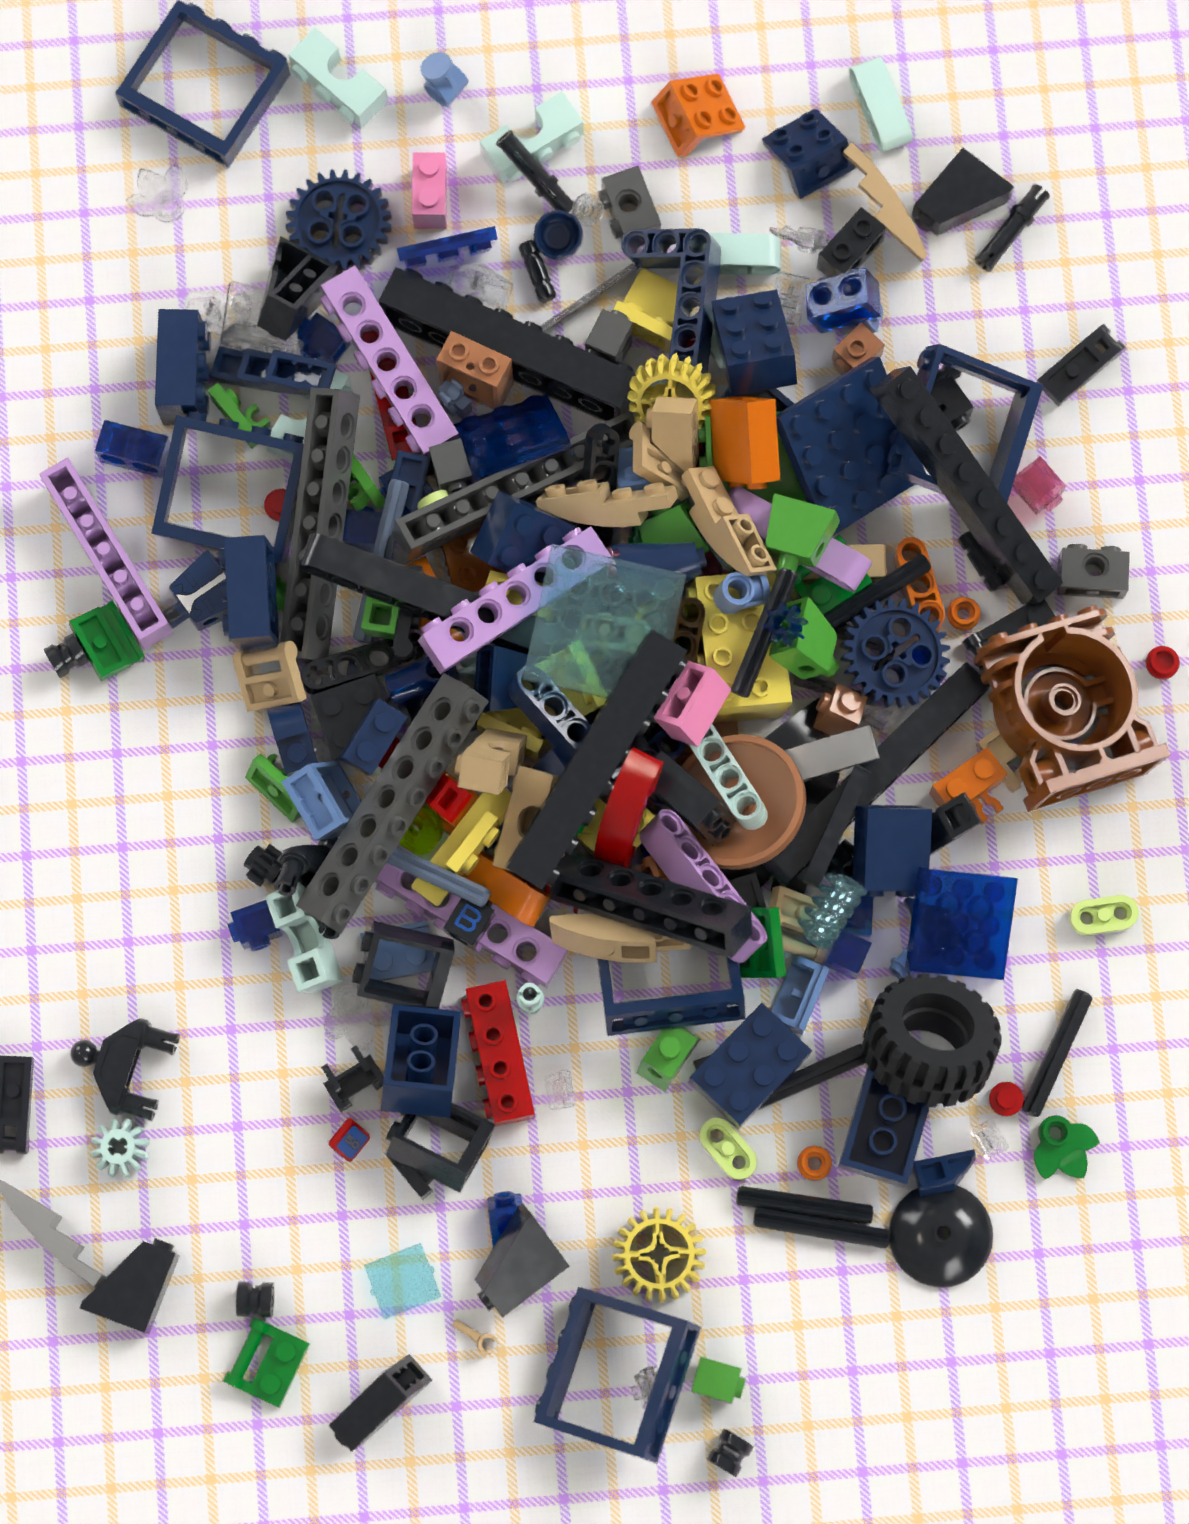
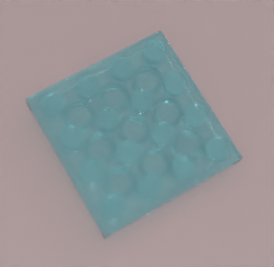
M552 544L522 680L607 698L648 630L653 629L673 641L686 574Z

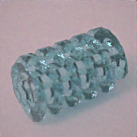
M827 873L825 877L832 884L831 887L824 884L818 887L824 898L817 895L811 898L817 909L810 906L804 909L810 920L802 917L797 920L798 924L803 928V936L811 944L823 950H830L833 947L832 941L840 936L839 930L847 925L846 919L851 918L854 914L853 907H858L861 903L860 896L867 894L866 889L856 880L841 874L837 876Z

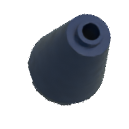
M695 542L630 543L611 546L614 554L620 553L619 556L613 558L622 595H625V599L631 598V602L625 603L627 611L635 610L694 580L695 577L702 576L701 568L708 567L703 547L696 549Z

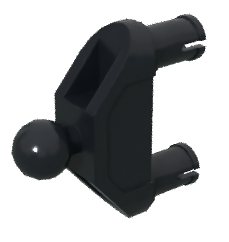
M338 837L320 840L318 845H300L283 850L280 857L282 869L278 879L275 881L274 889L278 890L280 888L278 893L283 896H292L295 894L298 881L307 888ZM324 923L320 924L319 933H323V937L337 939L340 936V933Z
M140 1018L105 1038L100 1051L97 1050L93 1042L80 1040L72 1046L70 1056L71 1060L80 1067L90 1066L92 1063L95 1064L93 1075L111 1114L118 1116L125 1112L148 1119V1121H153L156 1113L143 1107L157 1110L159 1100L130 1093L129 1086L141 1049H144L146 1046L174 1055L177 1047L164 1041L178 1044L180 1034L151 1027V1023L148 1020Z

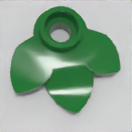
M1053 1115L1047 1117L1041 1122L1038 1129L1040 1143L1034 1151L1036 1169L1044 1179L1050 1178L1058 1168L1068 1176L1084 1178L1088 1166L1085 1150H1090L1100 1143L1096 1133L1085 1124H1070L1062 1116ZM1051 1127L1060 1129L1061 1137L1059 1139L1050 1137L1049 1130Z

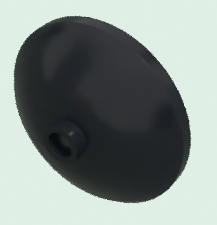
M957 1186L952 1191L920 1197L918 1188L914 1189L899 1202L889 1224V1244L895 1261L909 1277L931 1287H952L968 1281L983 1268L992 1249L993 1227L986 1208L975 1195L960 1186ZM939 1227H946L949 1230L948 1239L942 1240L938 1237L937 1230Z

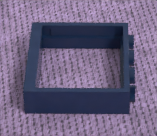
M177 0L115 92L119 106L229 168L291 74L286 57L277 50L271 49L268 51L259 46V42L252 36L245 33L240 35L233 31L232 27L220 18L214 20L208 17L196 4L190 2L187 5ZM183 21L270 70L224 141L137 91Z
M945 345L927 346L919 355L917 376L930 394L940 363L1015 393L989 474L990 480L1005 501L1008 502L1043 385ZM899 432L896 444L891 447L888 453L887 461L889 466L886 473L944 495L930 475L908 467L913 450Z
M191 411L187 412V417L176 415L151 534L217 549L224 548V538L231 537L168 522L187 429H194L294 452L275 544L273 546L275 562L287 563L294 529L304 437L284 433L283 439L272 437L271 429L253 425L251 432L238 429L240 422L220 418L219 424L206 422L207 415Z
M726 956L731 989L614 1003L609 961L597 959L607 1036L744 1020L745 998L739 963Z
M578 1287L576 1295L570 1301L569 1316L565 1328L559 1334L558 1349L554 1361L548 1367L546 1374L547 1382L542 1396L536 1403V1415L533 1422L657 1464L701 1327L675 1316ZM596 1304L672 1328L634 1444L558 1419Z

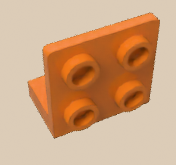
M719 74L669 81L651 101L677 157L688 156L704 138L739 133L745 129V125Z

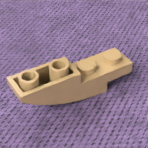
M715 467L688 468L681 477L695 503L689 513L713 550L731 567L746 576L775 573L777 568L750 515L738 514Z
M589 479L577 483L576 487L565 488L564 484L549 486L545 488V492L536 500L537 508L554 516L581 524L602 527H629L641 525L649 516L648 511L670 508L677 500L678 495L675 485L664 486L662 482L646 485L644 490L632 491L630 487H624L612 491L611 494L608 482L597 483L596 479Z
M594 913L549 916L552 943L588 957L615 962L653 963L657 962V951L691 949L690 944Z

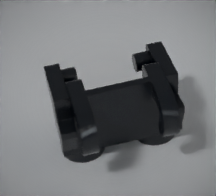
M357 1045L352 1047L351 1050L359 1063L337 1077L334 1076L327 1063L321 1066L328 1078V1081L323 1084L341 1113L353 1106L349 1098L372 1084L376 1091L383 1087L384 1076L371 1055L364 1058Z

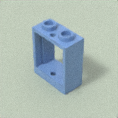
M339 761L307 764L281 781L315 841L339 837L362 802ZM346 790L350 792L349 798H346L344 795Z

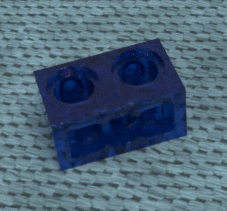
M866 267L854 268L847 273L833 277H822L816 282L805 285L807 320L820 333L881 317L879 282Z
M104 420L95 452L101 463L163 478L171 442L166 435Z

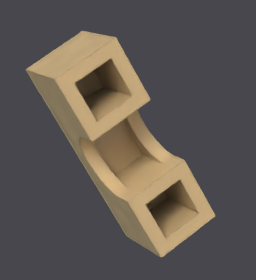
M487 728L479 737L475 738V741L470 746H467L462 755L457 757L455 775L459 776L458 787L499 795L507 786L508 775L515 776L519 766H524L527 735Z
M519 766L512 782L513 791L509 806L504 812V824L500 839L495 845L493 866L509 870L505 867L506 863L558 780V775Z

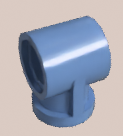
M436 52L427 56L421 64V73L425 80H427L423 86L425 91L432 99L444 107H448L469 82L466 75L443 52Z
M733 572L727 575L715 588L713 594L714 603L721 612L726 614H735L745 608L765 605L770 594V585L766 574L746 576L740 572ZM728 587L735 588L740 594V599L732 598L728 593Z

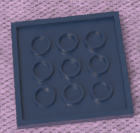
M880 357L867 359L776 415L777 431L806 501L836 510L840 522L833 536L915 485L886 473L889 466L887 461L888 453L891 447L896 444L899 431L870 391L874 385L887 375ZM912 452L908 467L926 474L923 464L916 454Z

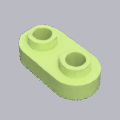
M1125 895L1083 900L1077 903L1071 910L1069 922L1072 929L1083 936L1124 931L1135 924L1138 919L1139 909L1135 901ZM1122 909L1125 912V919H1117L1114 916V910ZM1081 914H1089L1092 918V923L1089 925L1083 924L1080 920Z
M712 1118L706 1121L701 1127L699 1134L700 1143L730 1178L744 1180L750 1177L757 1166V1158L754 1151L728 1121L722 1118ZM715 1130L720 1131L723 1134V1140L718 1143L713 1142L710 1139V1133ZM735 1157H742L746 1162L745 1167L736 1169L732 1163Z

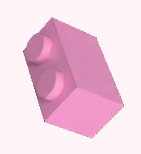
M413 152L412 218L414 229H447L446 152Z
M688 661L684 670L672 685L667 698L658 709L654 719L672 739L698 747L729 695L731 688L713 668Z

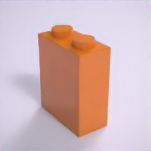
M746 396L710 399L709 403L712 407L710 409L713 465L721 481H727L728 487L747 486V489L767 488V482L779 481L780 468L775 399Z

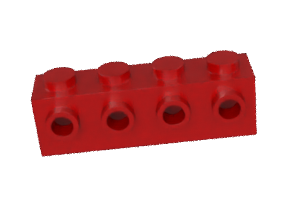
M506 980L466 988L467 998L461 999L465 1019L472 1018L474 1031L468 1032L472 1053L479 1051L482 1063L475 1066L479 1086L486 1085L489 1098L482 1099L486 1119H494L495 1127L536 1118Z

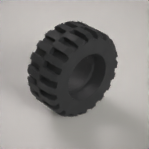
M919 974L916 978L907 976L899 979L898 983L893 982L885 987L884 992L880 993L876 998L863 1035L862 1050L866 1057V1064L871 1072L875 1071L874 1077L881 1085L886 1084L889 1087L890 1093L897 1097L900 1094L907 1098V1102L912 1104L922 1102L925 1103V1107H937V1104H943V1107L956 1105L957 1101L960 1103L966 1102L973 1098L974 1094L979 1093L989 1079L1002 1042L999 1020L996 1016H993L994 1011L989 1003H983L982 996L975 990L972 992L968 990L965 983L958 980L956 983L949 981L947 976L937 975L934 978L930 977L929 974ZM920 1030L937 1034L946 1039L955 1049L938 1050L930 1048L914 1039L909 1031Z

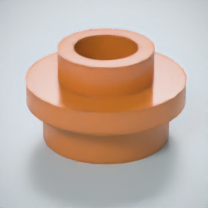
M959 597L953 600L947 610L949 623L958 630L966 631L974 628L981 617L979 605L968 597ZM959 610H966L970 617L965 620L960 619L957 612Z
M809 1146L798 1156L797 1167L804 1178L818 1181L829 1174L832 1167V1159L824 1148ZM812 1157L818 1158L821 1162V1166L817 1170H812L808 1166V1160Z

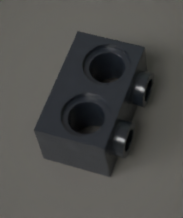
M860 207L819 253L816 268L842 288L883 242L886 226Z

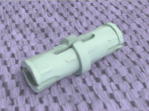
M534 983L522 985L517 993L518 1006L527 1014H536L544 1003L543 992ZM528 997L535 998L531 1001L526 1000Z

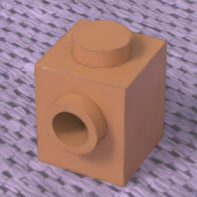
M860 323L833 349L831 359L833 366L839 374L843 375L871 357H881L885 344L864 324Z
M837 683L829 693L824 692L821 695L816 706L818 714L813 728L830 736L854 730L860 724L868 697H861L860 693Z

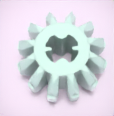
M111 1119V1131L100 1125L98 1129L104 1137L102 1139L92 1137L91 1142L100 1146V1148L91 1151L90 1155L93 1158L102 1157L96 1165L99 1170L109 1166L108 1175L115 1177L120 1167L122 1176L126 1178L130 1174L129 1165L137 1171L142 1169L136 1159L138 1157L148 1159L149 1154L141 1151L140 1148L148 1146L150 1142L147 1138L138 1139L144 1131L141 1126L135 1127L131 1131V1120L125 1119L120 1129L118 1120ZM119 1141L123 1144L127 1141L128 1145L124 1146L127 1151L124 1155L119 1153L113 1155L112 1151L116 1150L113 1147L115 1142Z

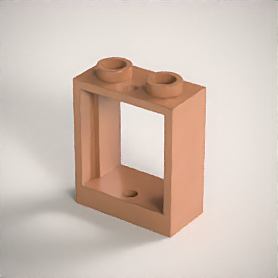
M451 331L436 359L440 385L446 380L451 383V380L455 378L465 387L464 395L467 398L500 412L514 384L512 359ZM471 385H475L477 389L475 391H470L469 387Z

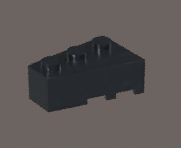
M280 236L270 266L257 326L267 331L270 335L287 341L321 304L319 298L323 296L321 285L334 278L338 266Z

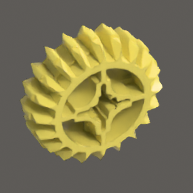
M664 353L659 355L657 361L653 358L648 359L645 366L641 365L637 368L636 376H633L629 383L631 389L627 394V399L631 400L629 411L636 412L634 417L635 423L644 421L646 425L647 410L653 408L657 396L697 398L698 429H700L705 422V416H710V409L712 407L709 400L718 398L715 395L717 390L716 384L709 383L711 373L701 374L702 363L694 367L690 365V356L685 358L683 362L679 361L677 353L672 355L670 360L667 359ZM668 379L667 383L665 384H656V386H649L656 381Z
M654 1207L652 1219H648L645 1210L639 1212L642 1220L641 1223L638 1224L632 1217L627 1219L628 1224L633 1228L631 1232L620 1227L618 1233L625 1237L626 1240L625 1242L614 1240L613 1246L623 1249V1254H613L612 1260L616 1262L623 1261L624 1265L617 1267L615 1273L616 1275L628 1273L629 1276L622 1281V1285L626 1287L634 1281L637 1284L632 1291L634 1296H637L641 1288L647 1290L645 1295L646 1301H651L654 1291L659 1292L658 1299L662 1303L665 1302V1291L670 1290L672 1298L676 1300L679 1298L676 1287L681 1286L688 1293L691 1288L685 1280L690 1278L694 1282L699 1281L700 1277L692 1272L693 1267L704 1269L705 1263L695 1260V1257L705 1255L706 1249H695L694 1244L703 1241L702 1235H696L691 1238L689 1234L695 1230V1223L689 1224L686 1228L681 1226L685 1221L686 1215L680 1214L675 1222L671 1220L673 1209L668 1208L665 1218H659V1208ZM652 1227L651 1245L646 1249L630 1251L636 1236L645 1229ZM662 1227H667L677 1232L683 1238L687 1248L669 1246L664 1241ZM656 1237H659L660 1246L664 1247L663 1251L667 1249L668 1253H677L664 1257L661 1265L662 1273H659L658 1264L654 1263L655 1259L651 1260L649 1256H641L654 1252L657 1245ZM688 1258L687 1266L682 1274L673 1281L666 1283V1266L668 1263ZM639 1261L650 1264L654 1268L656 1283H651L641 1278L632 1267L631 1262Z

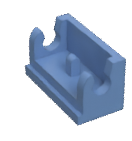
M800 956L797 958L793 957L771 1012L791 1031L803 1035L830 967Z

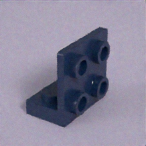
M818 109L802 114L799 118L781 128H777L762 138L763 145L787 169L793 192L799 199L806 197L855 169V166L842 155L843 151L849 146L847 138Z

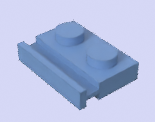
M428 921L399 926L430 934ZM380 939L369 978L385 981L431 972L434 952Z

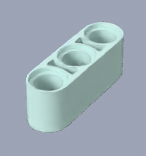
M882 57L849 67L853 88L880 152L912 142L913 133Z
M709 233L721 247L719 275H774L781 271L780 237L773 234ZM707 244L702 245L697 253L702 252Z

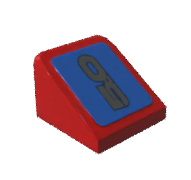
M347 1118L329 1140L328 1145L346 1161L351 1162L370 1140L371 1136L352 1118Z

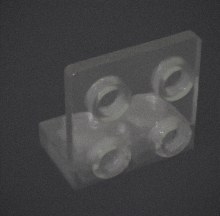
M236 281L228 284L220 345L242 351L250 348L268 353H273V350L292 354L296 351L297 339L289 337L287 341L270 335L267 331L257 326L265 289Z

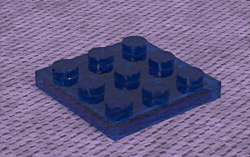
M493 226L397 248L398 266L405 264L406 268L415 269L426 266V259L437 257L438 263L458 259L457 257L460 256L459 252L469 250L470 256L489 252L492 244L498 240L496 229Z
M547 394L542 396L533 395L526 398L523 402L511 406L502 405L495 408L492 412L480 416H468L462 419L461 422L453 424L459 433V439L461 438L468 463L476 479L572 448L569 436Z
M918 867L905 969L915 972L1004 980L1018 878Z

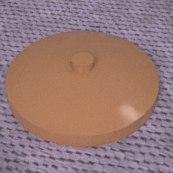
M744 734L730 735L721 738L765 805L768 812L767 820L759 829L747 830L743 828L693 753L681 767L716 796L736 822L733 824V829L729 836L723 841H718L714 846L709 844L689 825L686 824V826L719 868L746 869L771 860L781 853L794 839L805 815L806 789L800 771L782 748L761 737ZM713 752L709 756L708 761L717 760L722 752ZM739 778L728 780L725 788L735 787ZM749 805L744 808L742 815L748 816L752 814L756 809V805Z

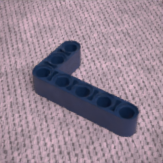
M700 228L631 230L623 237L621 249L635 265L644 269L680 268L669 360L675 353H677L679 361L683 362L685 358L690 356V365L695 367L697 364L702 363L701 374L708 373L714 323L711 301L716 300L722 254L720 245L707 231ZM676 244L673 251L667 253L669 247ZM707 244L702 252L697 253L702 245ZM645 245L644 249L636 254L638 248ZM700 275H703L702 280L699 283L694 284L696 278ZM700 306L699 311L695 315L690 316L691 311ZM696 338L695 343L691 347L686 348L687 343L691 339Z
M527 665L521 668L509 683L508 694L511 700L552 746L569 762L591 724L540 668ZM521 681L529 682L533 690L524 688ZM544 706L551 707L555 711L556 716L549 715L545 711ZM664 729L660 730L647 742L654 758L662 750L673 761L683 752L686 744L672 739ZM567 731L576 734L579 742L571 740L567 735ZM660 742L666 743L670 747L671 753L666 752L661 747ZM620 765L617 766L611 776L616 780L622 768ZM613 787L611 788V790L609 791V793L607 794L606 797H604V796H602V795L599 796V798H600L606 805H607V802H608V800H609V797H610V794H611V792H612Z

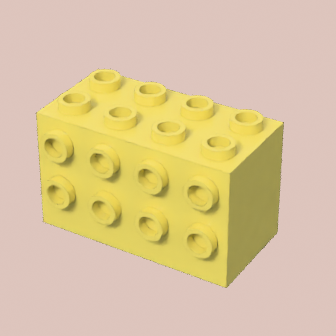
M774 573L766 574L770 591L776 579ZM729 574L695 577L690 588H687L686 597L699 599L705 607V619L695 662L713 668L731 688L765 605L745 608L735 614H726L716 607L713 594L715 588ZM728 587L729 595L732 598L740 599L739 592L735 588ZM683 606V615L684 617H686L687 611L686 608ZM771 644L750 696L743 698L730 691L712 723L781 718L792 703L789 672L769 656Z

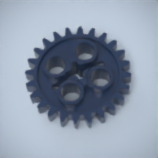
M331 169L328 179H325L319 172L317 173L318 182L316 184L306 179L308 189L306 191L301 188L296 189L300 200H289L290 207L293 209L286 211L287 220L291 221L285 224L287 233H293L289 236V241L296 245L298 244V246L336 266H341L343 272L351 264L355 265L358 271H360L359 261L364 260L371 265L372 259L370 254L374 253L379 256L382 254L378 243L388 245V237L384 234L392 232L391 224L386 222L392 219L391 211L385 210L389 207L387 198L380 199L382 196V189L380 187L372 190V179H368L362 184L359 172L353 179L349 178L347 169H344L341 177H336L335 171ZM344 195L345 199L342 206L344 220H341L339 226L338 247L333 248L336 236L334 223H337L339 216V198ZM323 200L333 202L327 209L317 207ZM355 204L365 206V209L359 213L349 210ZM323 230L328 233L327 237L322 240L312 237L317 231ZM356 234L361 237L358 242L353 244L345 241L349 235Z
M892 598L885 601L884 608L879 601H875L872 604V611L864 607L860 611L862 618L855 616L851 619V623L855 628L848 627L844 631V634L851 639L840 644V647L849 650V653L840 658V661L850 662L851 665L844 671V674L855 675L856 678L850 685L851 687L858 684L863 686L860 692L861 697L869 692L873 694L872 704L884 698V706L889 708L894 700H896L898 708L901 709L906 706L908 699L909 703L914 706L919 703V696L924 700L931 696L928 688L936 690L940 687L939 682L935 678L943 679L947 675L940 668V666H946L950 663V659L943 657L942 653L951 648L949 645H944L940 642L947 633L936 632L935 629L940 624V620L930 623L928 618L931 611L927 610L922 615L919 614V603L917 602L908 609L906 599L904 598L899 601L897 607H895ZM893 623L903 626L905 630L904 637H898L893 633ZM914 635L919 637L915 644L879 670H872V666L911 637ZM866 642H872L877 645L879 649L878 656L874 657L867 653ZM913 650H918L924 655V665H919L913 660ZM887 669H892L898 674V684L890 683L887 680Z

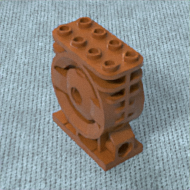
M1096 605L1086 607L1078 611V615L1070 618L1067 617V614L1058 615L1048 620V624L1038 627L1037 623L1028 624L1018 629V633L1008 636L1007 632L993 635L988 638L989 644L977 649L978 654L973 658L975 666L983 665L985 673L980 677L982 684H990L993 691L988 697L990 702H993V713L997 728L1008 746L1023 759L1018 770L1028 793V796L1023 799L1027 812L1144 776L1171 756L1166 743L1158 745L1150 723L1136 716L1139 695L1134 671L1120 647H1116L1110 642L1115 632L1112 627L1104 628L1102 621L1108 616L1104 608L1098 609ZM1056 666L1038 672L1027 682L1023 690L1021 689L1022 680L1031 671L1041 667ZM1093 676L1094 678L1086 681L1083 677ZM1054 699L1062 702L1064 710L1057 707ZM1108 708V714L1097 717L1095 728L1084 742L1080 744L1067 743L1078 739L1088 731L1095 720L1097 711ZM1107 748H1110L1114 759L1106 756L1105 750ZM1073 769L1076 770L1074 773H1073V772L1069 773V771H1068V770H1073Z

